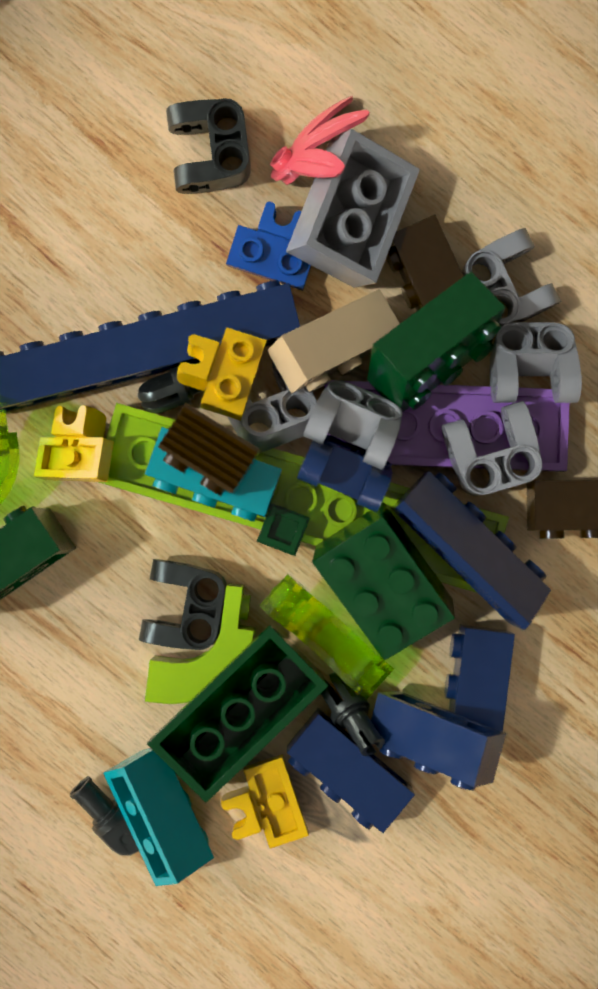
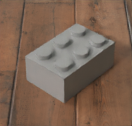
M350 129L332 138L326 148V151L337 156L345 164L344 171L337 177L314 179L286 252L356 288L377 282L420 169L357 131Z

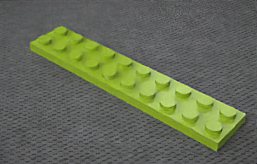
M116 403L106 439L114 442L108 482L98 483L256 529H262L266 518L257 514L255 522L231 514L233 506L218 501L216 507L213 508L193 501V491L178 487L177 493L173 494L153 487L155 478L145 475L161 427L169 429L175 419ZM274 448L261 452L256 460L282 469L271 503L310 517L301 542L316 546L370 511V509L356 504L357 499L318 483L316 487L297 479L305 457ZM390 482L382 503L386 504L440 582L476 592L391 509L410 488ZM478 508L487 517L483 524L493 534L498 530L505 534L509 520L508 516Z

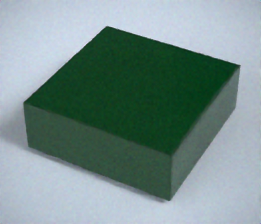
M271 503L257 542L296 556L310 517Z

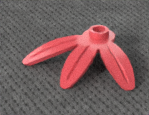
M353 96L330 106L316 116L301 131L289 149L284 146L274 155L270 162V166L273 168L271 178L275 181L281 180L286 185H289L299 175L315 178L339 176L344 171L345 164L331 152L315 148L363 123L368 118L370 112L368 110L354 111L331 119L336 113L352 103Z

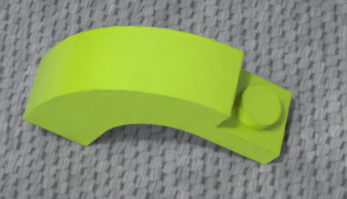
M232 583L226 585L220 634L216 643L208 651L192 658H173L155 655L150 659L145 702L160 704H182L189 702L253 641L256 627L240 625V619L248 620L251 595H244L245 585Z

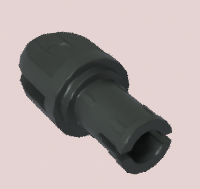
M178 366L170 368V372L144 382L139 388L138 399L142 401L141 406L147 412L156 414L184 405L185 403L191 405V400L194 399L193 395L203 391L179 383L177 380Z
M333 672L329 674L330 680L340 694L339 696L328 682V687L321 693L332 711L330 719L335 727L348 730L360 749L359 751L362 756L366 757L376 753L371 744L375 743L377 748L381 749L385 744V740L380 736L367 716L370 707L369 702L364 695H357L340 673Z
M90 776L81 780L71 791L70 797L94 819L92 822L94 833L112 851L121 856H131L139 852L116 800L111 801L92 781Z

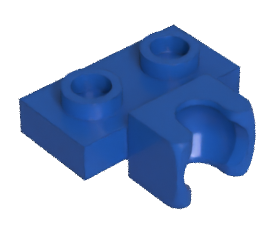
M268 201L265 204L258 225V231L238 225L226 265L271 281L278 280L280 284L289 283L290 287L303 291L312 265L286 252L302 211L295 212L291 223L286 226H280L275 222V204Z

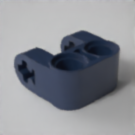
M327 434L323 445L315 441L312 442L297 479L316 487L318 483L357 499L356 504L377 512L392 478V464L387 460L383 470L364 463L362 461L366 453L365 449Z

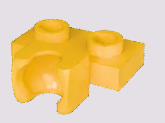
M227 327L220 346L217 341L195 334L190 335L187 353L189 356L198 359L200 363H180L177 371V380L183 385L205 391L200 408L241 421L266 340Z
M84 405L79 408L78 413L62 406L56 407L51 434L56 437H40L33 477L52 481L108 482L114 442L104 438L106 415L95 408Z
M283 754L244 767L243 771L248 786L228 792L221 798V806L224 810L241 809L246 814L245 818L234 823L231 835L235 840L260 833L263 829L271 849L309 836V830Z

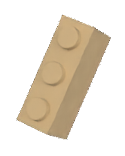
M378 289L282 335L267 352L291 394L305 387L310 393L330 382V374L339 370L341 376H344L363 365L361 359L371 355L373 343L400 323L381 290Z

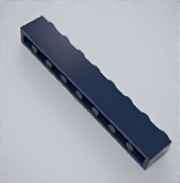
M278 280L269 281L256 286V292L241 295L240 291H230L218 295L217 301L202 305L201 301H190L177 306V312L162 315L161 311H151L139 315L138 322L123 325L122 321H112L98 326L99 332L83 335V331H73L60 335L59 342L44 345L43 341L25 343L19 346L20 352L5 355L4 351H0V414L168 372L170 368L179 367L180 363L183 362L198 364L200 361L189 356L187 353L188 338L193 334L217 341L220 346L227 327L265 339V347L273 345L282 335L300 327L290 284L280 285Z

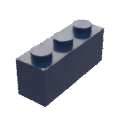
M459 625V633H453L450 642V658H455L454 673L447 674L444 695L445 698L450 699L449 711L503 732L515 638L514 633L508 630Z
M401 691L378 693L371 722L385 740V744L379 750L382 754L398 759L403 757L415 762L414 767L430 774L442 773L451 777V784L465 790H475L476 787L494 782L506 733Z
M317 708L287 744V753L291 756L288 762L302 775L307 777L311 773L322 782L320 789L334 802L339 803L342 799L354 809L351 812L352 816L365 828L370 830L375 826L384 833L415 796L412 786L374 754L366 757L362 756L351 735L343 728L335 727L330 717Z

